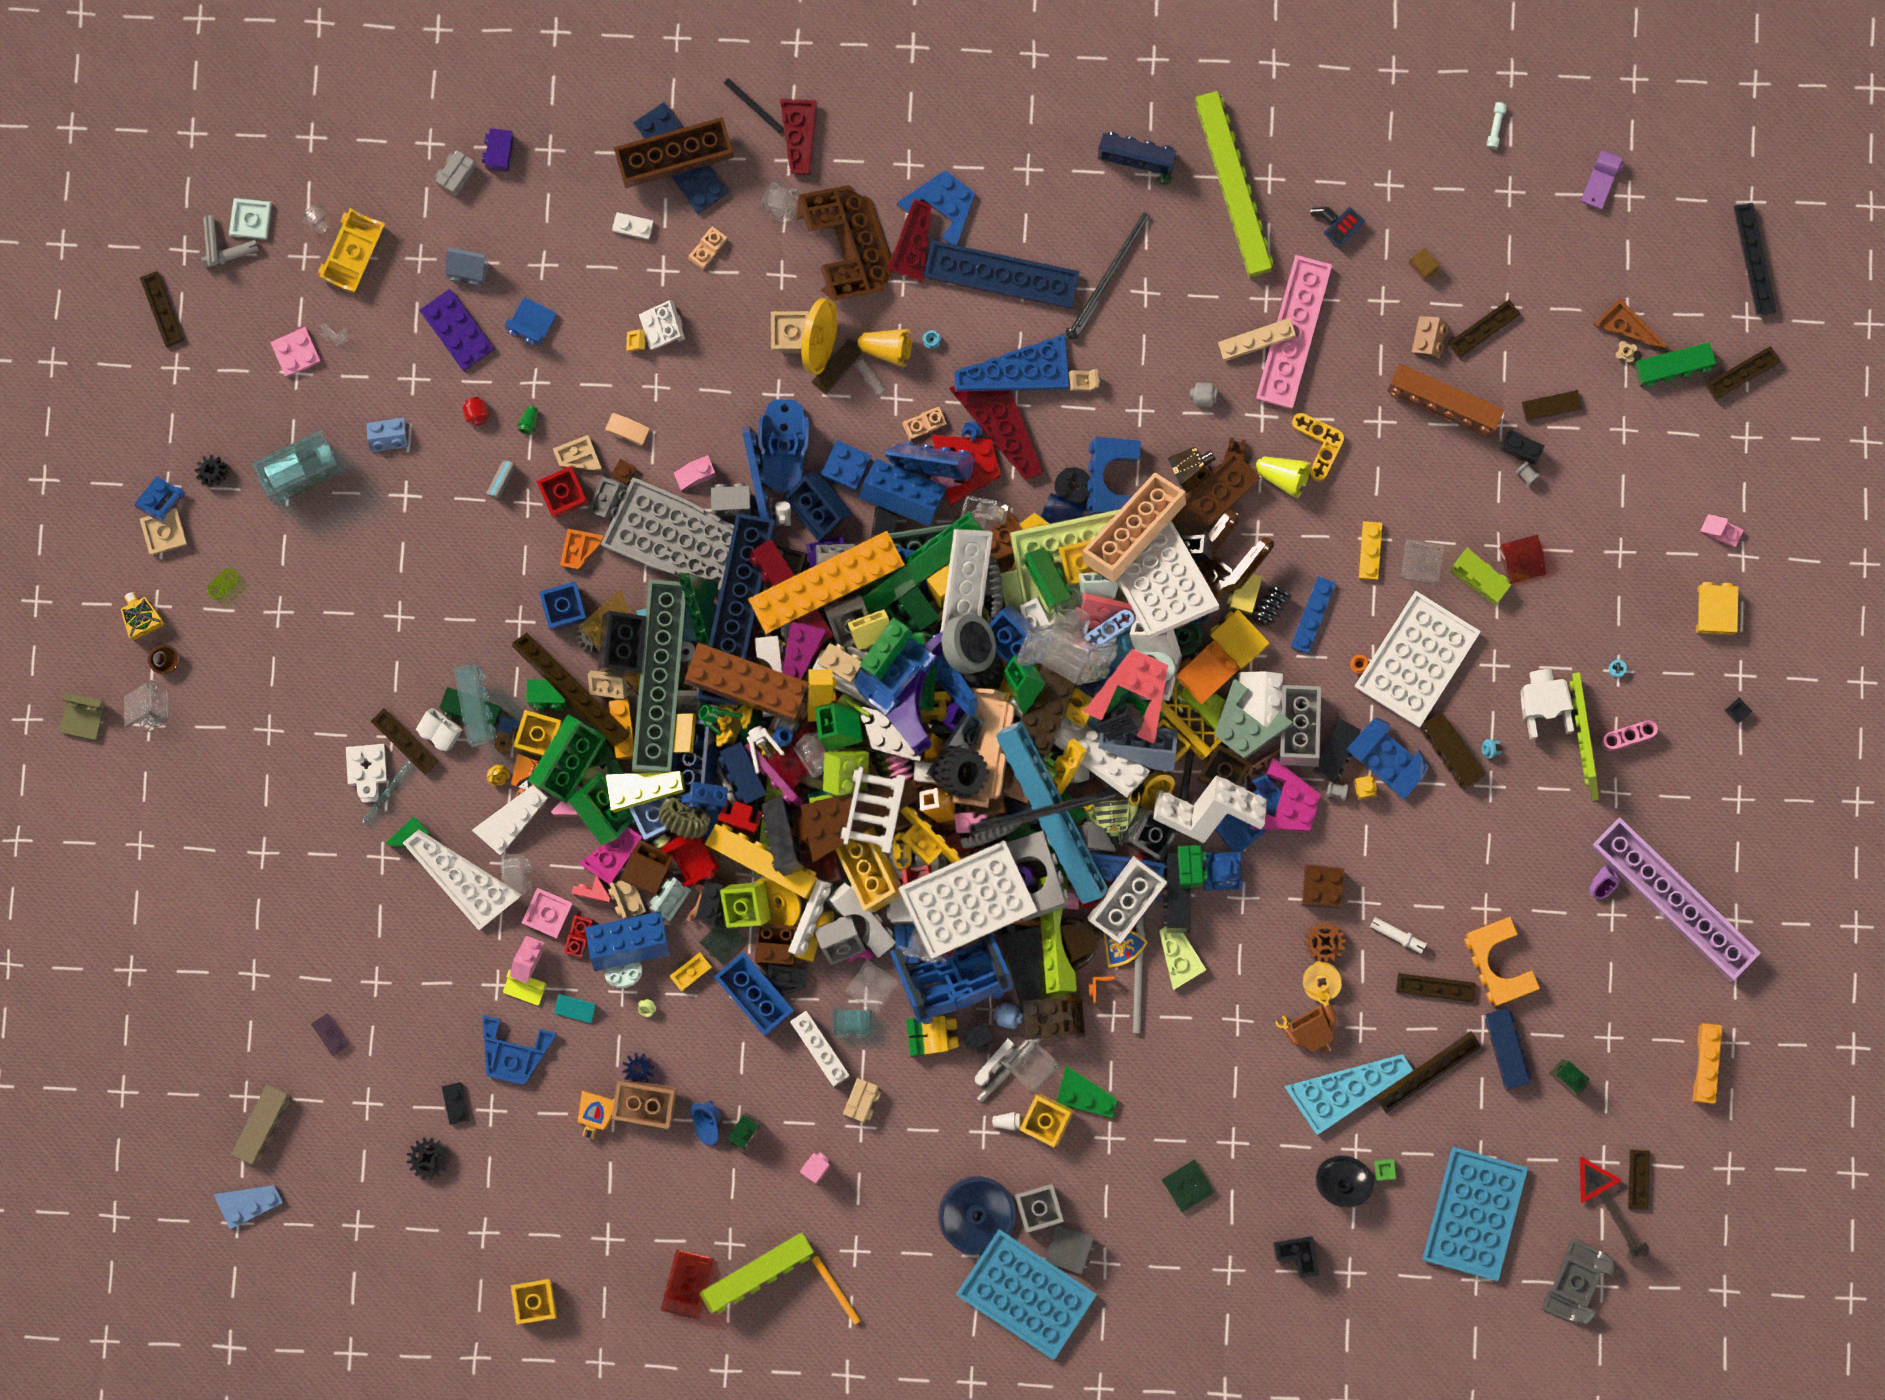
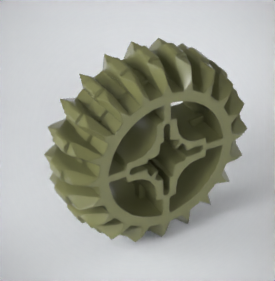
M679 797L666 799L659 809L658 819L661 821V824L665 826V829L671 830V833H676L678 836L681 835L684 838L689 837L690 839L694 837L699 838L706 833L710 826V816L708 811L703 810L704 807L689 808L688 804H683L682 799Z

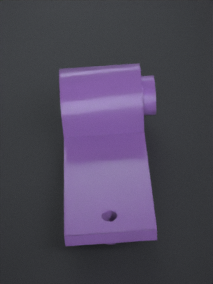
M1601 149L1580 201L1581 203L1602 210L1617 172L1621 173L1624 166L1623 157Z

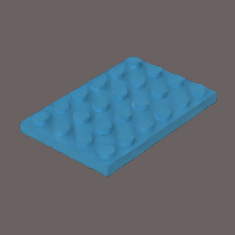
M1452 1147L1422 1260L1498 1281L1528 1168Z
M998 1229L956 1293L958 1297L1053 1360L1097 1295L1000 1229Z

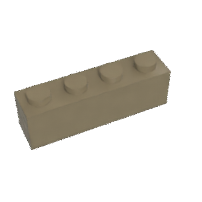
M266 1084L231 1155L252 1165H255L256 1162L260 1163L264 1152H262L264 1146H268L272 1140L273 1135L271 1132L273 1128H277L281 1122L282 1117L279 1116L282 1110H286L289 1106L290 1100L288 1098L290 1095Z

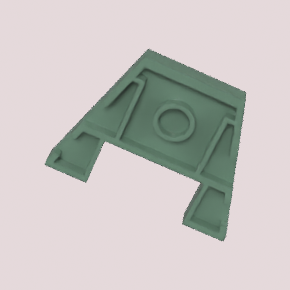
M1234 679L1214 736L1246 759L1272 738L1280 735L1286 728H1290L1294 722L1279 712L1266 728L1238 706L1250 689Z

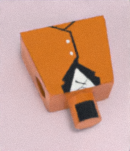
M520 754L516 758L511 782L513 787L518 788L516 797L534 785L528 780L539 763Z

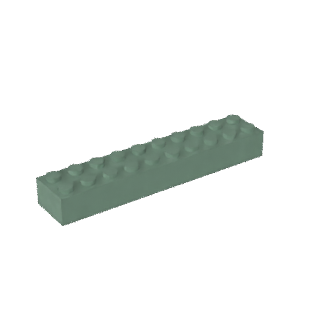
M649 579L632 764V771L636 773L671 772L677 694L680 681L686 611L685 594L680 582Z

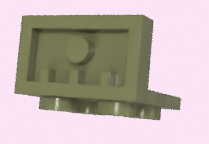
M64 692L62 700L66 704L59 732L96 740L106 703L102 700Z

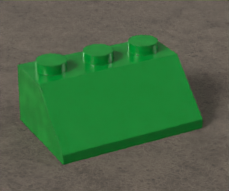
M1043 547L1024 554L1023 562L1049 611H1052L1070 602L1072 591L1068 584L1064 585L1061 579L1063 574L1059 567L1055 568L1052 563L1054 561L1053 555Z
M599 773L580 787L568 800L602 846L617 839L634 819L629 809L618 812L611 810L607 780L602 773Z

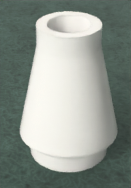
M1012 1112L993 1116V1128L1012 1131L1021 1128V1114Z

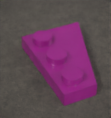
M791 621L783 673L803 680L816 651H818L823 637L829 629Z

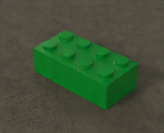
M567 715L528 781L567 804L606 738L581 721Z

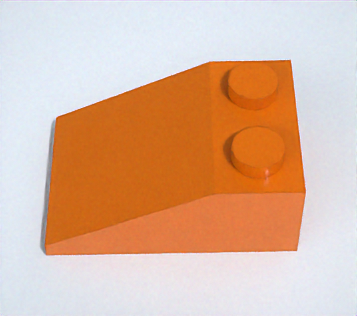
M1214 640L1175 677L1202 705L1240 667Z

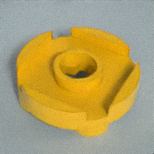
M1318 961L1305 971L1303 987L1306 994L1313 1000L1318 1001L1319 995L1321 1001L1327 1000L1326 993L1330 995V999H1333L1341 990V975L1335 966ZM1326 978L1327 984L1319 986L1318 979Z

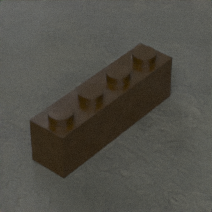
M1442 711L1421 725L1422 735L1426 740L1430 739L1433 744V751L1437 756L1441 755L1444 759L1443 765L1449 772H1453L1455 775L1454 781L1459 787H1463L1465 790L1486 775Z

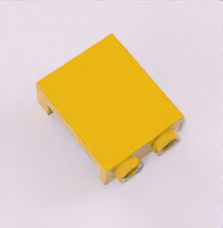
M1703 582L1697 588L1699 598L1696 633L1735 635L1738 625V587L1733 586L1732 583H1722V586H1715L1712 582Z
M1237 610L1235 613L1233 611L1229 612L1224 617L1226 621L1222 625L1216 624L1210 630L1212 634L1209 638L1215 640L1235 660L1241 671L1268 647L1269 642Z

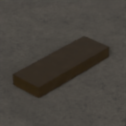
M1578 390L1521 403L1525 421L1582 409Z
M1629 1151L1628 1209H1648L1650 1151Z

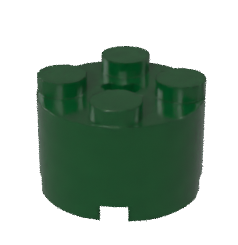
M1192 620L1187 625L1174 630L1182 659L1193 656L1199 650L1202 642L1200 626ZM1180 634H1183L1184 637H1187L1185 642H1182V640L1178 639L1180 637Z

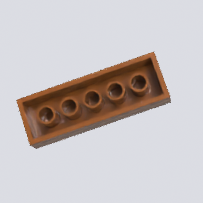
M1400 363L1387 390L1393 398H1403L1414 407L1419 405L1430 414L1435 415L1437 413L1442 415L1444 420L1458 422L1462 428L1467 430L1474 429L1478 431L1477 434L1485 438L1493 436L1505 410Z
M700 643L696 647L684 681L685 684L794 722L808 684V682Z

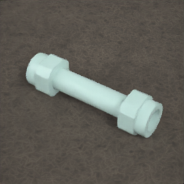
M1498 102L1495 104V118L1491 136L1488 137L1486 146L1490 149L1498 148L1500 140L1498 138L1499 130L1507 107L1504 103Z

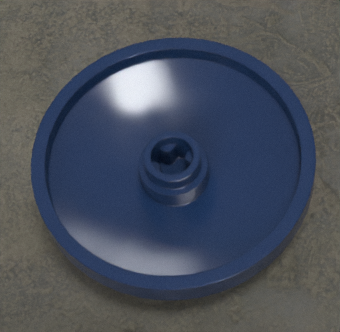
M984 1176L967 1177L951 1186L943 1196L938 1212L940 1230L945 1239L957 1250L974 1255L983 1254L998 1229L1010 1236L1016 1219L1015 1204L1010 1193L997 1181Z

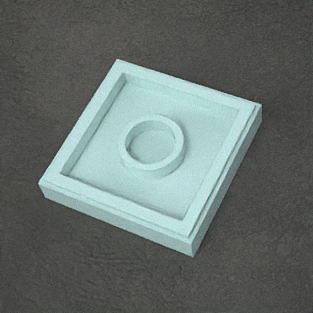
M234 198L229 235L232 237L267 240L272 203Z

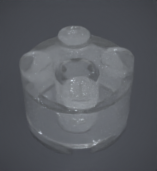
M771 182V185L766 187L759 211L761 213L765 211L767 213L766 217L774 221L787 223V220H791V223H793L797 216L798 195L800 192L797 189H787L779 183Z
M1069 605L1057 606L1053 612L1047 636L1069 645L1084 644L1091 618L1088 613L1080 608L1075 607V610L1069 609Z

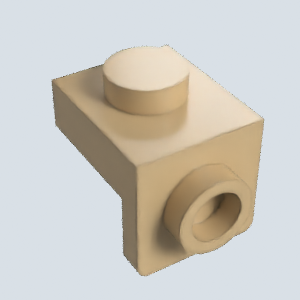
M1097 369L1091 371L1072 370L1069 372L1070 391L1090 392L1099 387L1100 377Z

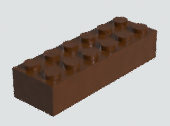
M723 117L614 147L625 189L734 158Z

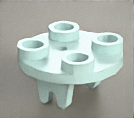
M640 962L604 970L606 981L611 986L617 988H627L634 985L642 975V965Z

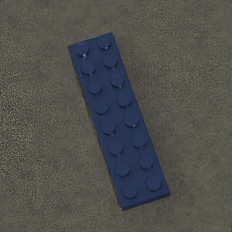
M932 240L924 278L1072 309L1080 271Z

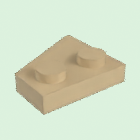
M588 435L553 448L560 468L571 466L572 469L602 470Z

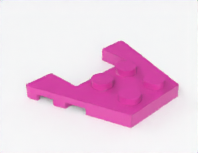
M1272 758L1266 776L1284 782L1275 816L1266 814L1265 825L1262 829L1310 831L1321 795L1287 767L1279 765L1280 762L1277 759ZM1251 825V829H1259Z

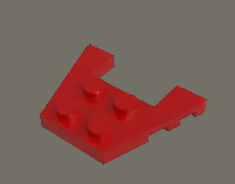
M931 436L934 449L945 447L955 450V452L965 450L970 452L975 459L970 481L963 480L964 484L946 488L945 493L949 507L1000 477L991 439L976 438L971 442L970 438Z

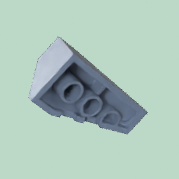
M1158 727L1154 744L1132 733L1127 734L1121 740L1115 739L1112 741H1108L1106 736L1100 733L1098 748L1154 770L1174 772L1178 730Z

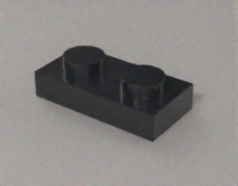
M461 1082L442 1086L449 1124L469 1121Z

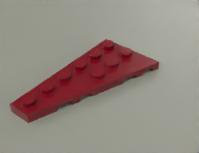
M955 386L949 388L951 393L976 423L980 425L981 429L1025 481L1043 474L1011 391L955 392Z

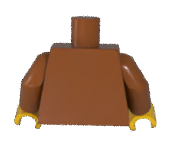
M1326 993L1327 1001L1325 1002L1321 1001L1320 995L1318 996V1001L1324 1005L1323 1008L1320 1005L1290 1023L1289 1018L1283 1015L1284 1025L1279 1020L1276 1021L1278 1027L1284 1028L1283 1032L1293 1045L1303 1049L1307 1048L1310 1052L1320 1048L1323 1054L1332 1050L1329 1042L1334 1040L1333 1033L1336 1031L1337 1018L1332 1005H1329L1330 995Z

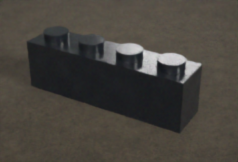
M779 796L761 804L763 809L761 815L766 823L765 833L770 842L768 848L773 856L772 866L774 870L785 877L804 869L791 803L789 804L782 796Z
M1168 853L1167 859H1163V863H1165L1164 871H1167V878H1164L1167 883L1163 887V890H1167V897H1163V908H1167V915H1163V927H1167V933H1190L1191 888H1180L1178 853Z

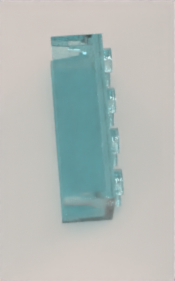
M476 663L454 667L453 671L467 743L471 744V748L494 744L493 738H497L495 727L490 723L493 715L491 708L486 703L489 700L488 690L483 686V682H486L484 671Z

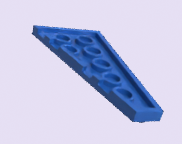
M1065 333L1053 339H1047L1041 343L1006 353L1003 356L988 359L986 362L956 370L954 372L955 392L1068 390Z
M750 426L742 427V434L759 514L762 518L772 519L771 510L766 509L765 504L768 501L767 491L762 489L761 484L764 483L762 469L758 470V464H761L758 450L754 451V446L757 445L755 433L750 431Z

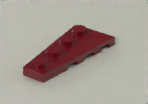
M779 99L790 173L792 175H810L818 102L816 100Z
M914 198L887 270L923 283L932 205Z

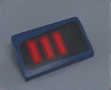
M1348 207L1323 234L1335 247H1340L1365 220L1351 207Z

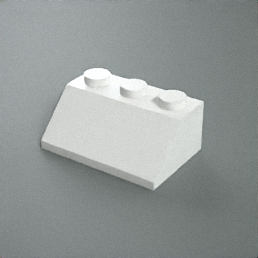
M1266 671L1239 672L1238 681L1250 690L1238 706L1267 728L1279 712L1282 713L1283 674Z

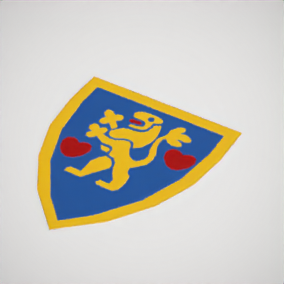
M1130 931L1120 944L1103 932L1108 968L1124 965L1132 961L1143 951L1148 942L1139 934Z

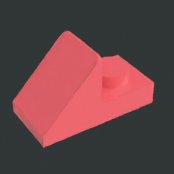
M597 875L595 876L592 890H590V886L579 884L578 887L573 886L572 894L575 896L611 904V898Z

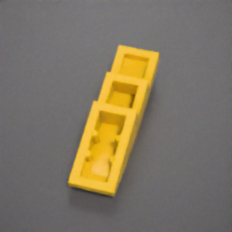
M1075 739L1069 740L1063 755L1057 757L1053 766L1058 774L1052 780L1060 796L1071 782L1087 752Z

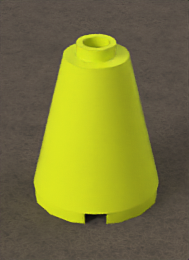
M1264 456L1262 459H1258L1255 469L1257 474L1290 496L1299 498L1302 494V491L1299 490L1302 486H1306L1311 467L1308 466L1310 462Z

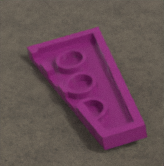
M748 743L744 748L748 751L747 755L753 762L750 744ZM755 746L757 761L760 765L759 770L764 776H770L772 779L770 783L777 790L781 789L783 791L782 797L789 804L792 802L799 808H801V805L807 804L804 799L796 795L797 791L794 788L792 789L766 762L767 758Z

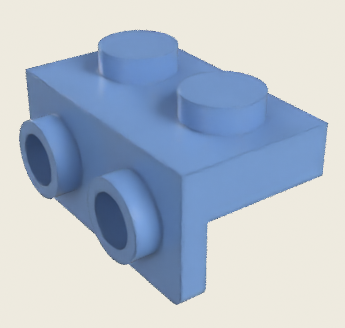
M404 418L366 423L367 440L371 452L408 447Z

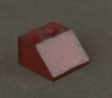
M1538 534L1500 545L1499 552L1510 584L1546 575L1544 554Z

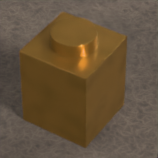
M1425 247L1409 261L1410 266L1423 281L1427 277L1431 279L1438 273L1437 269L1440 264Z

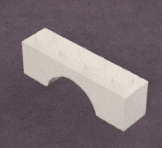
M778 636L755 638L757 661H761L771 669L782 673L784 667V660L780 659V653L783 652L782 641H778ZM762 711L763 717L774 716Z
M844 883L828 897L829 901L844 917L852 914L863 916L866 930L862 940L878 958L895 944L892 938L894 934L888 927L883 928L881 925L882 919L876 913L872 914L863 910L852 886L849 887Z

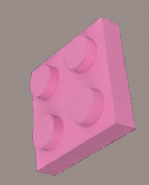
M305 327L270 342L286 378L321 363Z
M537 888L522 920V924L558 939L573 903Z

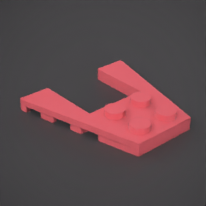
M1132 649L1083 712L1102 720L1117 685L1151 700L1143 716L1142 728L1135 736L1154 744L1168 665Z

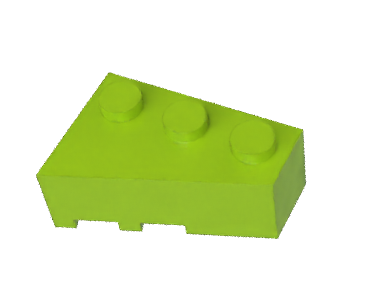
M1468 547L1450 570L1453 575L1495 606L1511 586L1507 577L1502 574L1499 575L1492 566L1485 563Z

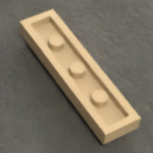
M1291 318L1220 341L1218 344L1223 360L1228 361L1296 337Z

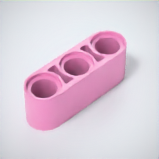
M1644 721L1607 733L1603 737L1601 745L1606 751H1615L1650 740L1656 735L1658 728L1653 721ZM1644 726L1651 727V735H1647L1644 733ZM1625 732H1632L1634 740H1627ZM1608 737L1615 739V746L1607 744L1606 740Z

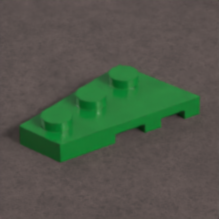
M1068 1066L1065 1067L1057 1102L1068 1107L1112 1118L1117 1099Z

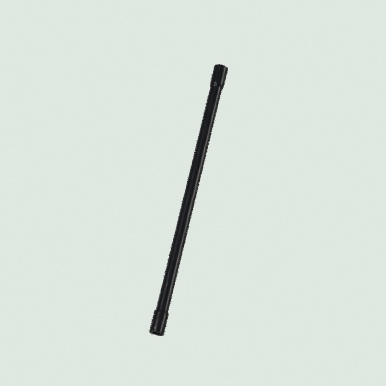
M1143 782L1132 792V796L1137 795L1138 792L1140 794L1144 792ZM1116 789L989 821L972 823L969 826V831L972 835H978L989 830L1125 796Z

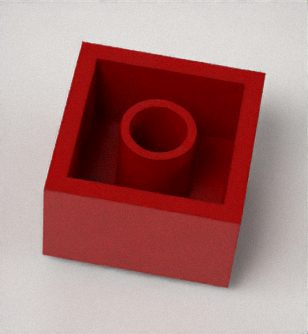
M571 466L536 481L553 520L588 505Z

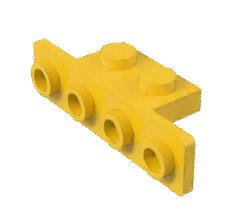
M905 806L900 810L913 824L900 839L926 865H930L940 853L952 864L961 860L958 852L953 848H949L945 844L944 838L939 834L936 835L931 830L932 827L926 821H922L912 807L908 808Z

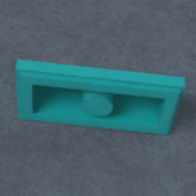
M558 994L554 1014L592 1023L596 1004Z

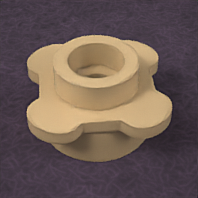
M1621 341L1619 343V350L1615 354L1616 358L1632 362L1637 346Z

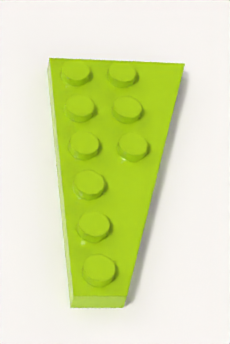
M1580 672L1572 673L1573 681L1569 682L1571 692H1575L1576 698H1572L1574 710L1578 709V715H1575L1576 727L1580 726L1581 732L1578 733L1585 785L1590 787L1592 801L1599 800L1581 676Z

